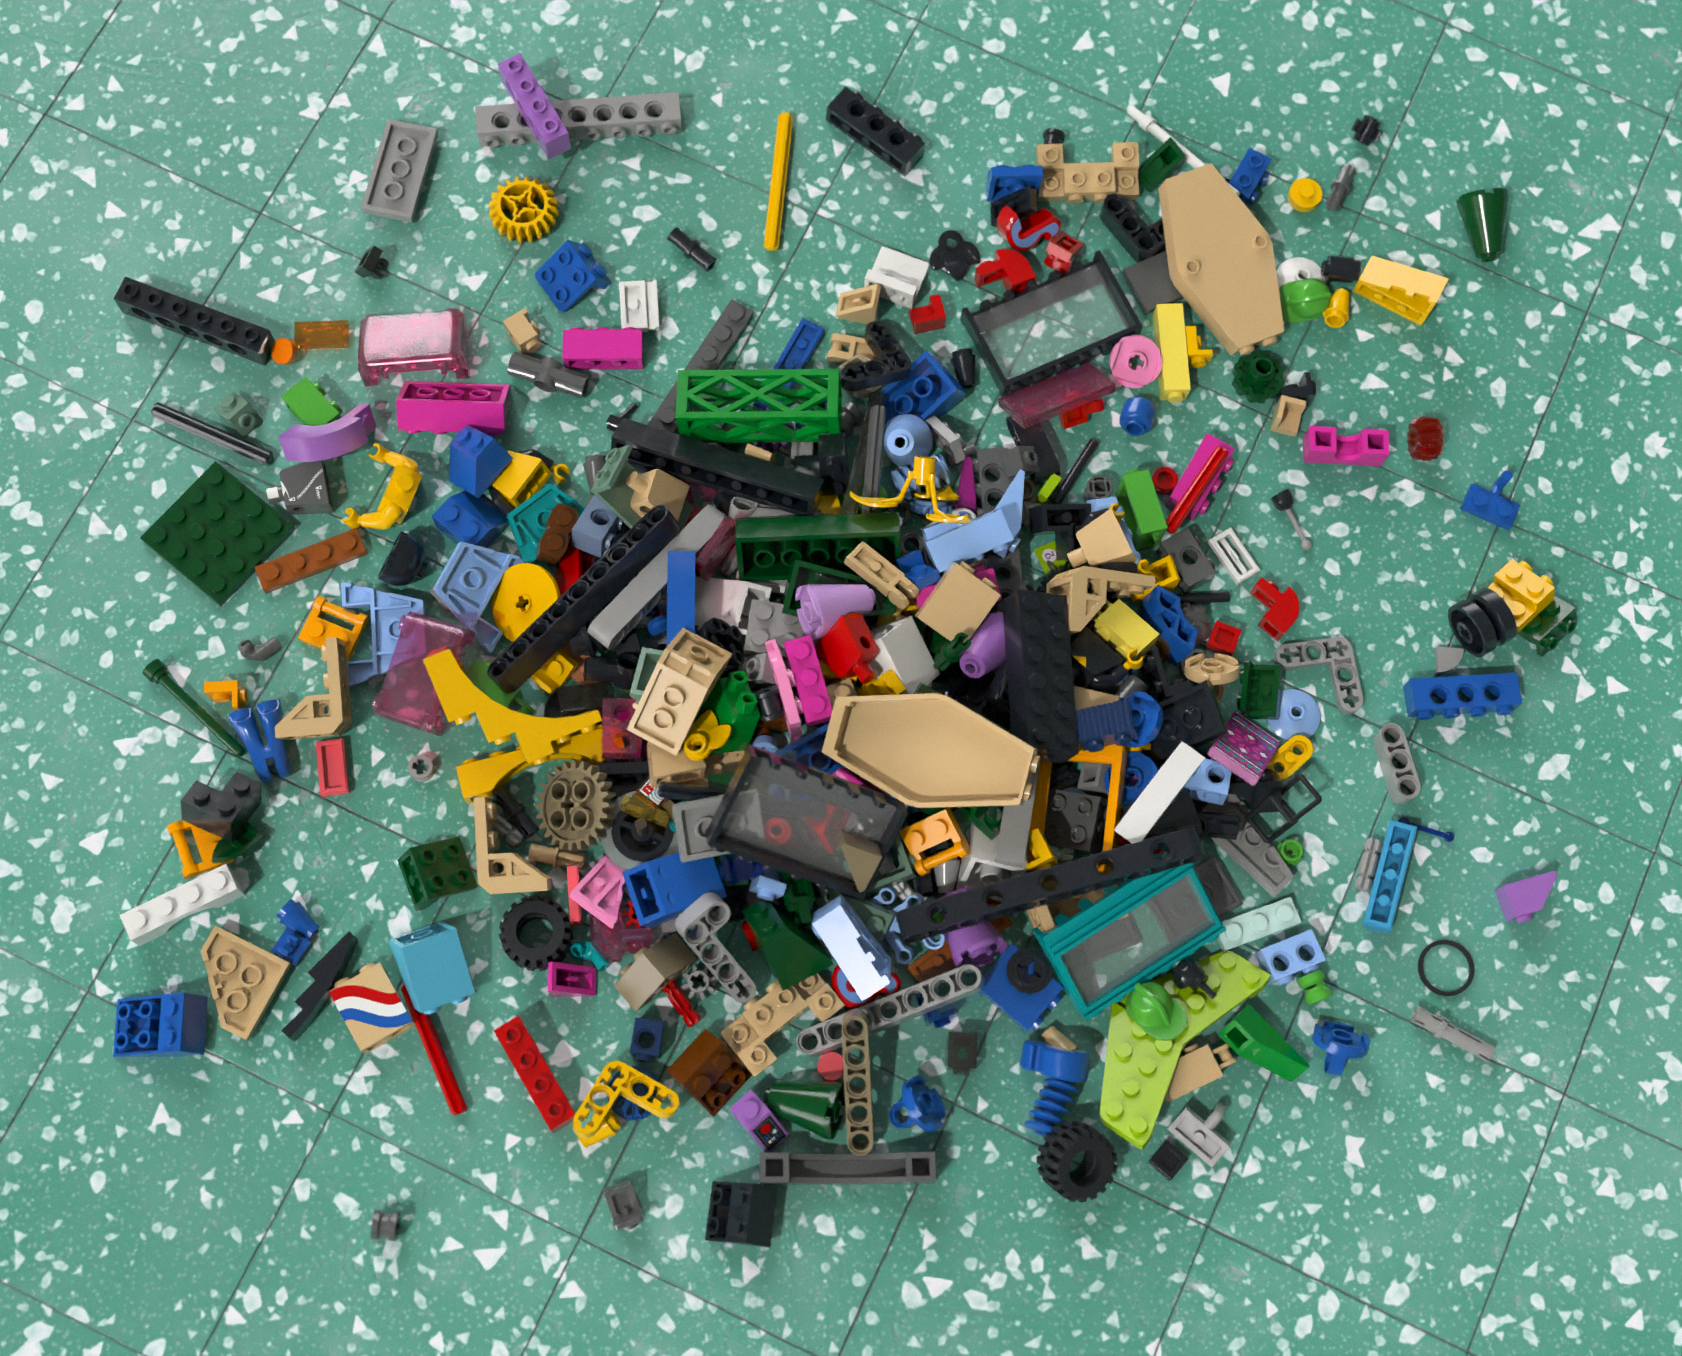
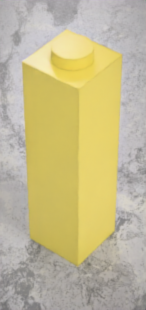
M1183 303L1157 304L1153 313L1155 344L1162 356V369L1158 375L1160 400L1177 403L1186 400L1191 389Z

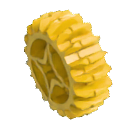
M516 175L515 182L511 183V181L506 179L505 187L498 185V192H492V201H489L490 219L492 220L493 227L499 230V234L502 237L507 235L510 242L516 237L520 244L523 239H528V242L532 243V237L536 236L541 240L542 232L549 234L550 227H555V218H558L559 215L557 209L558 201L555 198L554 192L549 190L546 182L540 184L538 178L531 182L530 177L527 175L524 180H520ZM535 199L539 200L544 205L543 210L539 209L538 206L535 205ZM505 209L509 210L510 214L513 215L512 221L504 215Z

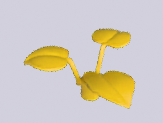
M914 457L913 471H908V477L898 497L890 499L859 497L850 491V496L863 505L878 508L896 507L902 502L913 478L915 479V484L926 485L925 493H914V496L932 499L934 514H926L927 519L945 524H966L972 521L968 514L964 516L944 514L938 509L937 500L956 501L959 500V496L952 491L950 486L936 490V458Z

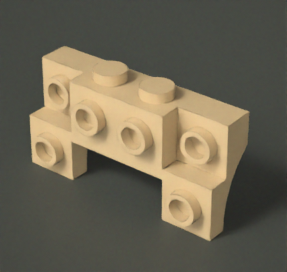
M1138 142L1113 143L1111 146L1112 162L1063 163L1062 144H1037L1036 166H1043V178L1037 202L1068 201L1069 204H1081L1084 201H1094V203L1103 204L1105 198L1110 194H1119L1125 200H1137L1139 196Z
M818 973L784 991L777 981L773 982L766 988L768 994L760 1000L755 997L743 1007L745 1012L742 1013V1016L720 1032L722 1039L754 1078L777 1061V1058L765 1042L809 1008L822 1023L845 1006Z

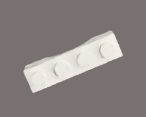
M224 864L121 914L120 918L130 940L141 946L166 934L167 930L179 920L205 909L219 908L245 894L234 870L227 864Z

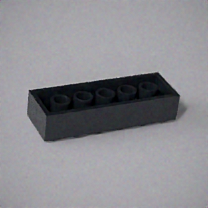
M1017 589L1002 601L1011 734L1038 750L1036 755L1040 756V761L1064 763L1079 753L1067 595Z

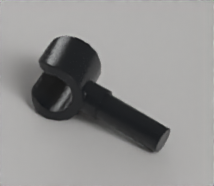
M632 403L620 417L610 414L606 422L608 424L606 428L615 432L624 418L627 419L638 408L637 404Z

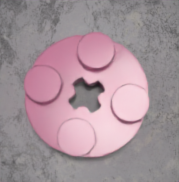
M1142 335L1125 336L1113 347L1109 364L1112 374L1120 384L1129 388L1144 387L1143 385L1153 382L1160 374L1162 356L1159 348L1150 338ZM1135 355H1140L1139 359L1143 361L1142 365L1132 368V363L1129 362V359L1134 358Z

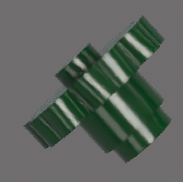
M1253 351L1249 357L1241 356L1234 365L1232 374L1235 377L1232 381V386L1239 396L1246 395L1250 403L1257 402L1262 404L1267 398L1273 399L1277 397L1284 386L1282 376L1285 371L1278 359H1270L1266 352L1259 353Z

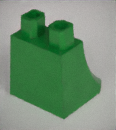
M745 671L731 672L729 677L720 678L694 720L695 723L703 713L711 710L716 716L719 726H731V735L722 747L711 750L709 755L745 750L747 744L750 743L760 718V713L756 705L757 699L755 694L751 693L748 686V677Z

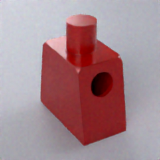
M861 613L842 615L815 646V651L839 678L845 679L857 676L862 684H866L876 677V673L870 666V663L879 654V649Z

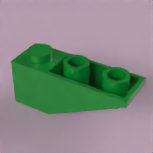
M1249 1003L1218 1033L1239 1056L1290 1082L1294 1081L1310 1067Z

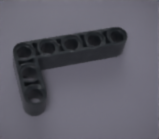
M1110 194L1105 198L1100 212V219L1133 260L1141 262L1166 251L1165 236L1160 234V232H1164L1162 218L1148 227L1121 195ZM1109 208L1116 209L1117 212L1110 211ZM1124 227H1130L1133 231L1126 230ZM1143 245H1144V246L1148 247L1149 249H1146V250H1145V249H1142L1140 246H1143Z

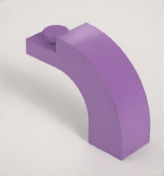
M361 403L344 417L328 424L318 426L295 424L281 434L279 440L286 460L296 462L321 461L344 455L361 447L368 442L367 435L377 426L370 404Z

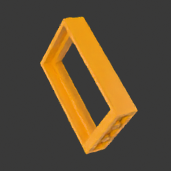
M1078 742L1079 753L1067 761L1112 764L1102 851L1104 852L1118 846L1119 834L1114 829L1121 819L1128 751L1124 746H1117L1115 744L1104 746V749L1098 752L1083 751ZM1040 761L1030 832L1039 828L1044 835L1052 762ZM1030 836L1028 842L1027 864L1036 860L1029 848V844L1032 843ZM1105 864L1101 865L1098 871L1101 874L1108 875L1113 871V868Z

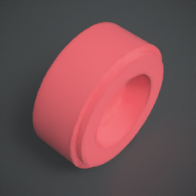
M836 1052L823 1054L817 1064L820 1077L829 1082L839 1080L844 1075L843 1057Z

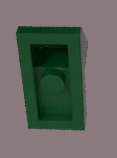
M1170 137L1139 166L1138 180L1148 192H1152L1169 175L1176 176L1179 174L1187 156Z

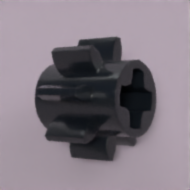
M1366 114L1362 120L1357 118L1351 128L1355 132L1353 139L1367 146H1370L1372 141L1377 143L1383 133V130L1379 129L1382 122Z

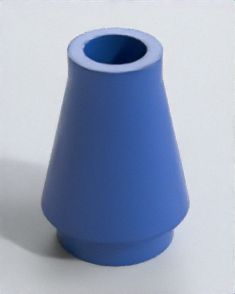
M290 899L276 915L281 920V924L300 933L308 940L320 928L299 901L296 903L293 899Z

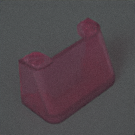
M450 308L441 312L388 316L371 314L360 321L358 371L365 386H377L378 378L383 376L384 379H389V373L439 369L442 375H447V370L456 373L457 379L470 378L467 320L464 313L458 309Z
M410 611L407 616L403 615L399 622L398 630L401 632L381 692L375 695L372 709H375L376 716L423 732L442 736L446 723L441 722L442 717L440 713L444 715L445 713L422 659L450 649L459 665L461 656L465 657L466 654L462 648H465L467 644L472 645L476 632L459 625Z

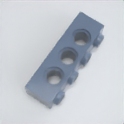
M629 463L640 474L648 472L647 468ZM594 494L572 528V547L601 558L606 549H610L613 546L618 530L622 531L626 524Z

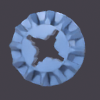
M916 497V500L910 501V510L918 514H934L932 499ZM937 500L938 509L944 514L952 512L953 504L951 502Z

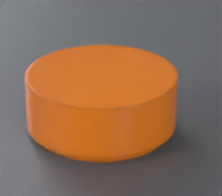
M277 339L271 347L272 358L276 363L282 365L294 363L298 356L296 343L291 339Z

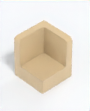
M1281 395L1274 408L1270 431L1295 437L1298 433L1301 414L1307 402Z

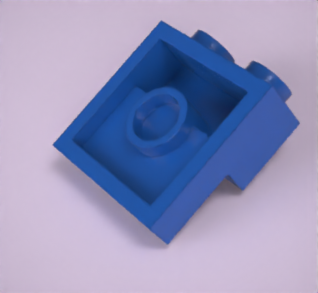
M1027 164L1020 167H1009L1008 165L991 167L986 179L987 202H993L1029 185L1036 188L1038 199L1043 178V166Z

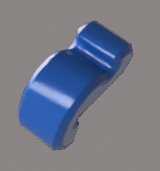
M1029 1039L1023 1042L1020 1066L1024 1070L1036 1071L1041 1073V1075L1054 1079L1085 1082L1089 1076L1092 1055L1087 1051L1066 1050L1045 1042Z

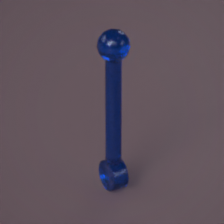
M1401 817L1398 822L1416 826L1419 831L1442 837L1447 842H1452L1455 839V835L1452 832L1444 833L1410 822L1406 817Z

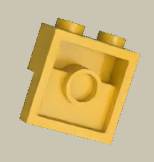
M1513 559L1494 575V582L1487 587L1496 592L1510 608L1516 622L1517 633L1554 600L1555 594L1554 583L1549 577L1545 575L1539 577L1533 573L1528 563L1524 561L1518 563Z

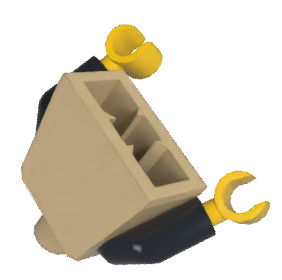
M1117 503L1111 504L1109 509L1090 512L1079 527V531L1075 534L1081 547L1067 553V556L1073 568L1088 562L1090 567L1150 575L1151 571L1142 570V568L1149 564L1146 559L1141 560L1137 565L1134 563L1137 559L1119 524L1125 513H1116L1119 508Z

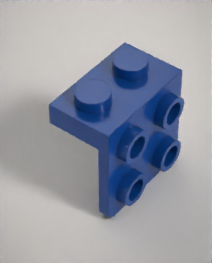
M567 240L535 273L536 280L561 312H567L591 287L606 289L612 283L606 275L607 270L605 267L596 262L592 256L593 251L585 243Z

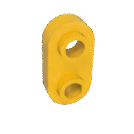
M1302 735L1291 737L1273 754L1265 769L1275 771L1274 765H1280L1282 772L1276 773L1282 781L1286 780L1312 756L1313 745L1311 741ZM1293 748H1299L1301 755H1296L1293 752Z

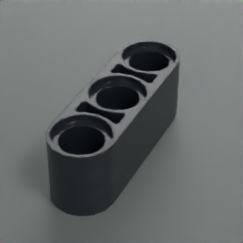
M1030 408L1008 416L1006 418L1007 427L1015 445L1034 446L1038 456L1040 472L1030 475L1031 480L1035 484L1047 481L1054 473L1060 476V465L1035 411Z

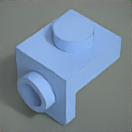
M758 864L749 891L757 893V896L761 899L773 901L784 895L787 884L780 882L778 870L772 871L765 868L762 864Z

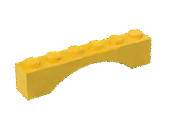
M609 722L600 724L596 730L583 734L581 730L570 734L571 739L560 744H556L555 740L551 741L554 753L549 754L550 760L548 761L577 760L591 762L592 765L596 766L597 763H603V760L618 759L620 763L627 762L628 759L619 725H613ZM520 746L516 748V751L505 753V751L494 752L487 759L478 761L477 758L463 761L462 765L456 767L465 802L467 804L474 803L473 798L475 797L492 798V794L496 793V790L504 786L518 773L534 766V763L526 762Z

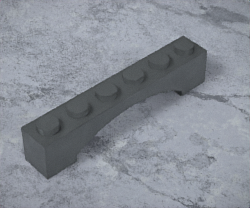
M935 1152L881 1153L862 1156L855 1154L760 1153V1185L934 1184L936 1182Z

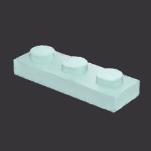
M1289 897L1223 921L1222 924L1227 930L1221 933L1217 939L1222 951H1228L1294 927L1302 922L1292 898Z

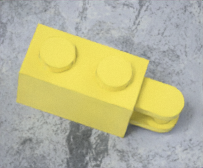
M1106 599V603L1101 607L1103 613L1099 610L1092 618L1096 622L1092 631L1104 643H1107L1124 661H1127V653L1131 649H1137V654L1131 660L1138 661L1149 651L1151 646L1155 645L1159 636L1156 630L1120 599L1113 604Z

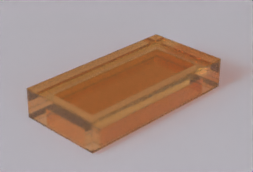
M347 320L294 322V342L298 350L349 348V323Z

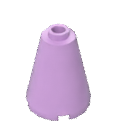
M865 584L802 585L797 588L795 601L800 600L801 608L796 609L800 625L806 636H813L812 640L824 637L842 615L861 613L863 616L871 612L873 605L876 604L874 591Z

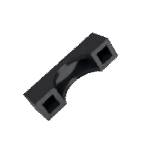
M1265 769L1255 786H1252L1232 772L1228 794L1244 798L1251 810L1256 808L1268 796H1274L1281 804L1282 780L1276 771ZM1209 776L1212 782L1220 783L1217 777ZM1192 799L1194 807L1202 810L1207 803ZM1270 802L1258 813L1279 811Z

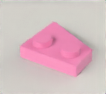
M604 856L571 891L569 898L613 929L617 922L625 884L622 872L625 870L614 864L607 856Z

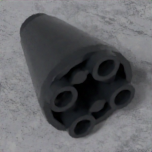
M714 617L705 622L695 632L696 635L732 653L723 672L730 671L744 663L740 642L742 635L736 626H730L722 619Z

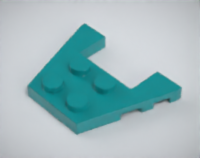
M549 483L511 511L506 517L523 562L537 564L545 568L555 578L554 573L546 563L536 559V547L545 533L546 520L558 503L577 509V521L585 508L579 505L578 501Z

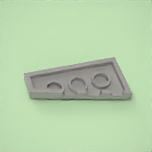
M1228 794L1223 805L1209 802L1201 810L1203 812L1235 814L1239 816V831L1236 840L1211 839L1273 898L1294 877L1275 847L1265 843L1248 823L1246 816L1249 814V809L1244 802H1240L1236 795Z

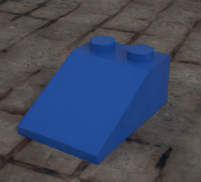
M926 350L912 363L910 375L907 379L890 383L869 404L872 407L879 405L886 408L885 424L892 418L902 414L915 415L926 422L927 419L934 415L939 418L947 413L967 393L940 359ZM902 437L899 438V442L904 440Z

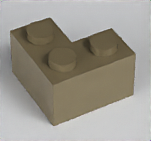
M676 934L667 939H664L662 936L650 946V949L645 946L634 955L633 958L636 961L628 964L620 971L619 975L621 978L614 987L635 1011H638L652 1002L666 985L682 976L697 958Z

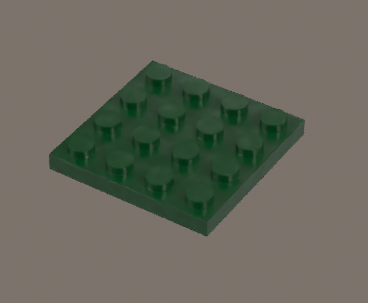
M215 461L140 539L221 607L256 571L255 566L263 564L296 529L294 525Z

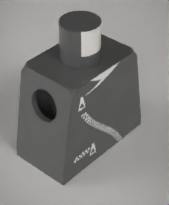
M323 460L302 462L285 468L279 472L281 485L267 488L269 503L273 504L284 501L285 507L292 515L334 513L327 470Z

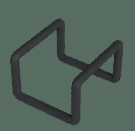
M1297 774L1282 788L1283 795L1301 780L1316 798L1300 812L1295 814L1282 798L1280 804L1274 796H1268L1246 816L1248 823L1265 843L1273 842L1294 826L1302 816L1321 803V795L1304 775ZM1272 802L1288 823L1268 838L1252 818L1268 803Z

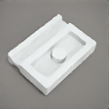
M645 280L619 282L621 328L633 327L637 330H642V332H648V330L660 331L657 280H653V282H645Z

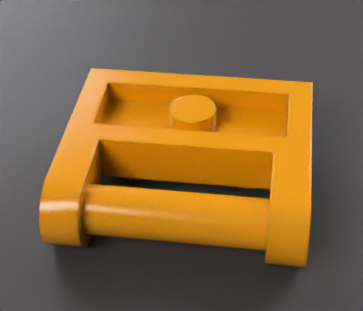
M319 595L314 601L312 611L298 639L322 650V645H326L325 638L337 637L346 642L347 661H349L367 627L369 616L364 613L356 614L328 602L327 598ZM323 612L353 623V630L350 631L321 619Z
M950 807L899 831L910 854L914 856L916 862L914 866L920 876L930 873L932 868L958 856L963 858L970 854V847ZM950 838L952 839L953 847L926 858L924 850Z
M185 821L173 822L167 826L169 835L174 838L184 867L182 869L184 879L196 877L235 861L233 859L222 863H212L213 851L217 843L222 839L221 837ZM192 830L203 861L201 863L195 864L184 835V832Z

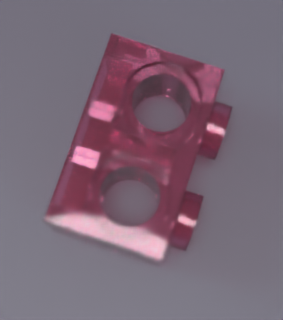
M630 698L602 699L601 759H633L636 756V751H641L642 738L627 730L636 710L632 706L636 700ZM617 710H624L628 713L629 718L625 721H620L615 718L614 713ZM617 737H624L629 741V745L626 748H619L615 745L614 740Z

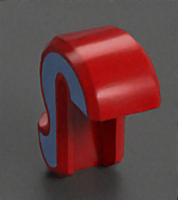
M1006 205L1000 211L997 218V228L1002 238L1013 249L1025 251L1034 247L1041 237L1046 241L1056 237L1061 229V222L1045 208L1019 221L1017 214Z
M839 965L834 968L831 978V989L845 1005L843 1008L847 1010L856 1009L874 1002L878 995H882L884 998L899 992L901 988L900 978L897 974L891 972V982L862 1001Z

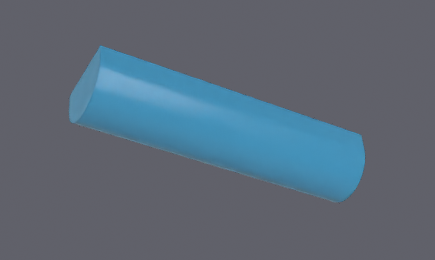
M1394 820L1389 822L1363 921V926L1369 930L1379 933L1391 932L1417 831L1416 826Z

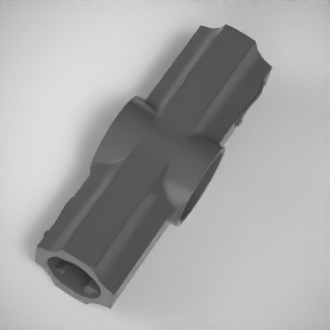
M518 352L512 354L507 370L508 375L533 382L537 388L543 391L555 392L557 390L581 399L586 394L590 380L589 375L564 368L560 362L554 359L543 358L540 360Z

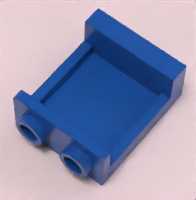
M1011 943L984 974V987L978 994L986 996L1022 1028L1021 1031L1023 1033H1026L1029 1028L1035 1031L1045 1018L1041 1014L1047 1007L1053 1010L1063 997L1059 993L1064 987L1051 977L1049 984L1040 992L1031 995L1018 992L1009 984L1006 975L1009 959L1020 950ZM1034 961L1027 968L1019 967L1024 972V982L1030 976H1037L1033 972Z

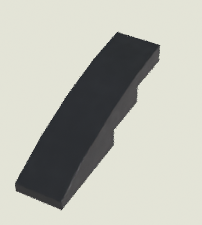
M350 931L308 972L315 981L294 1001L302 1010L281 1030L292 1041L296 1042L317 1018L331 998L329 991L334 989L333 985L341 980L358 941Z

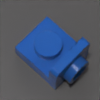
M919 550L912 551L896 559L897 568L919 590L941 579L937 569L924 564L921 551Z

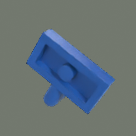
M1508 470L1504 471L1494 482L1491 492L1471 484L1468 487L1460 510L1509 530L1513 525L1520 504L1500 495L1503 488L1512 479L1513 474Z

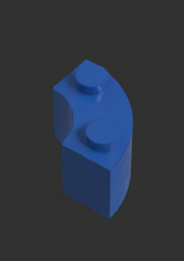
M1157 585L1141 600L1140 617L1159 633L1155 643L1159 655L1177 665L1194 650L1198 629L1192 626L1183 615L1180 606L1181 597Z

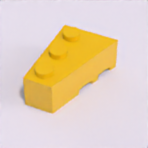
M1371 256L1352 292L1421 326L1435 306L1449 278Z

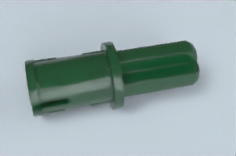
M960 632L955 635L951 642L945 643L941 648V652L934 658V668L940 669L943 672L952 663L958 662L961 659L962 653L971 646V639L963 643L968 635Z

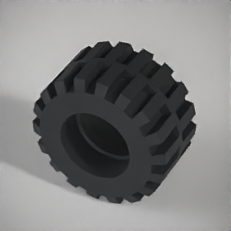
M533 896V899L524 897L521 898V903L516 904L514 902L510 905L512 909L509 912L505 911L503 915L505 919L503 922L500 921L499 928L501 933L499 938L504 951L517 966L525 967L529 971H534V969L545 971L549 962H557L560 959L563 961L565 959V953L567 950L569 951L571 939H573L572 925L565 910L557 902H552L548 897L541 899L540 896ZM534 919L547 920L553 928V934L549 942L540 948L532 949L525 947L520 940V933L525 924Z
M1066 1121L1062 1123L1061 1128L1058 1126L1052 1128L1053 1133L1050 1136L1046 1134L1043 1138L1045 1140L1044 1145H1039L1038 1151L1041 1152V1155L1037 1156L1036 1162L1040 1165L1037 1169L1039 1174L1043 1176V1181L1062 1197L1072 1202H1076V1200L1086 1202L1087 1197L1093 1200L1097 1198L1098 1192L1103 1194L1107 1190L1106 1184H1111L1114 1179L1111 1177L1112 1173H1115L1117 1170V1166L1114 1164L1117 1161V1154L1113 1152L1115 1149L1113 1144L1090 1125L1082 1124L1079 1121H1073L1072 1124ZM1085 1150L1082 1163L1078 1168L1069 1172L1072 1159L1078 1153Z

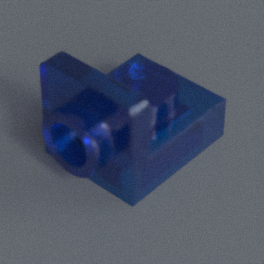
M735 854L720 855L722 863L718 864L719 873L722 880H726L731 885L755 879L760 875L765 876L761 863L752 860L750 862L743 861Z
M918 993L915 994V997L920 1007L924 1002V996ZM938 1009L923 1014L926 1027L934 1024L935 1029L950 1024V1018H953L956 1014L955 1010L951 1009L938 1014Z

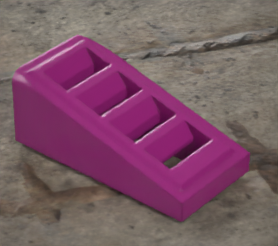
M966 456L957 490L959 500L955 501L954 510L967 508L975 514L977 504L972 457Z

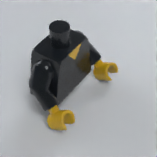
M1084 627L1081 632L1070 634L1073 683L1077 687L1110 689L1129 674L1128 670L1131 668L1139 669L1143 665V657L1138 661L1131 660L1137 654V649H1131L1127 653V661L1122 665L1124 660L1088 627Z

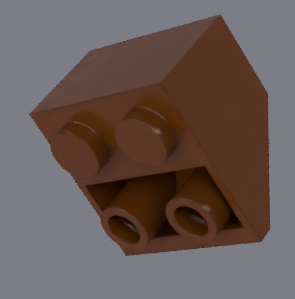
M704 1029L666 1070L713 1117L752 1076L731 1050L707 1029Z

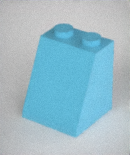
M440 921L388 940L413 1007L420 1013H435L441 1009V1005L449 1002L451 1004L462 1003L468 999V995L475 993L456 928Z

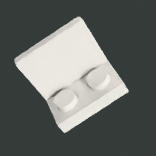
M881 247L872 270L868 269L864 287L879 284L881 286L880 298L912 309L929 268V263L892 249Z

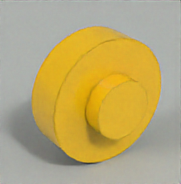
M1309 178L1296 180L1288 192L1289 204L1300 212L1313 211L1322 199L1320 185Z

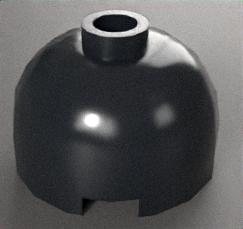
M400 531L393 543V548L384 561L378 579L394 586L408 585L416 577L421 579L428 564L424 563L425 550L419 540Z

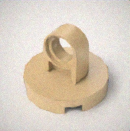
M1215 653L1214 658H1204V654H1197L1185 661L1184 675L1191 681L1197 682L1198 685L1205 681L1211 683L1218 703L1224 695L1225 684L1239 678L1240 665L1238 666V660L1229 655Z

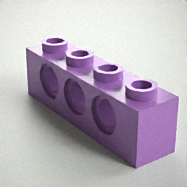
M521 53L497 63L503 85L547 158H553L571 149L567 129Z

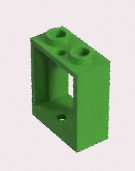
M1149 469L1127 471L1121 478L1115 496L1119 506L1124 510V520L1127 528L1132 532L1133 545L1136 551L1157 547L1168 527Z

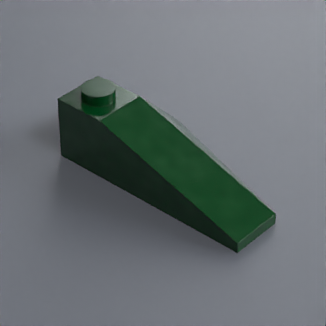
M795 559L791 563L785 586L782 613L798 617L796 609L801 608L800 600L795 601L797 588L802 585H867L875 593L876 604L873 605L871 612L863 616L895 614L897 606L890 602L888 596L883 595L860 576Z

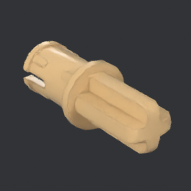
M532 843L528 860L551 864L553 868L577 865L579 870H581L585 865L586 857L584 853L561 850L559 846L552 848Z

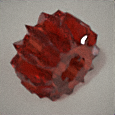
M1428 416L1414 418L1408 426V452L1412 459L1431 461L1432 459H1437L1441 455L1442 446L1444 445L1443 426L1438 418Z

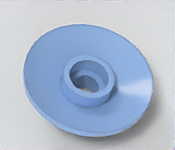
M1296 689L1281 691L1279 720H1267L1273 733L1283 740L1288 741L1296 735L1309 738L1319 727L1320 710L1315 700L1307 693ZM1297 709L1300 712V716H1293L1291 710Z

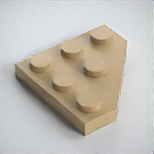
M214 926L200 951L203 962L206 965L209 985L219 1014L220 1026L249 1041L292 964Z

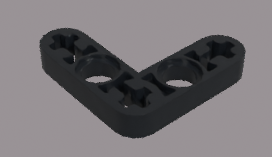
M872 321L866 325L864 339L877 359L843 367L840 373L841 387L846 391L853 392L907 379L910 375L912 362L889 327L883 322ZM887 348L893 350L894 352H884L882 349ZM870 371H878L881 375H873Z

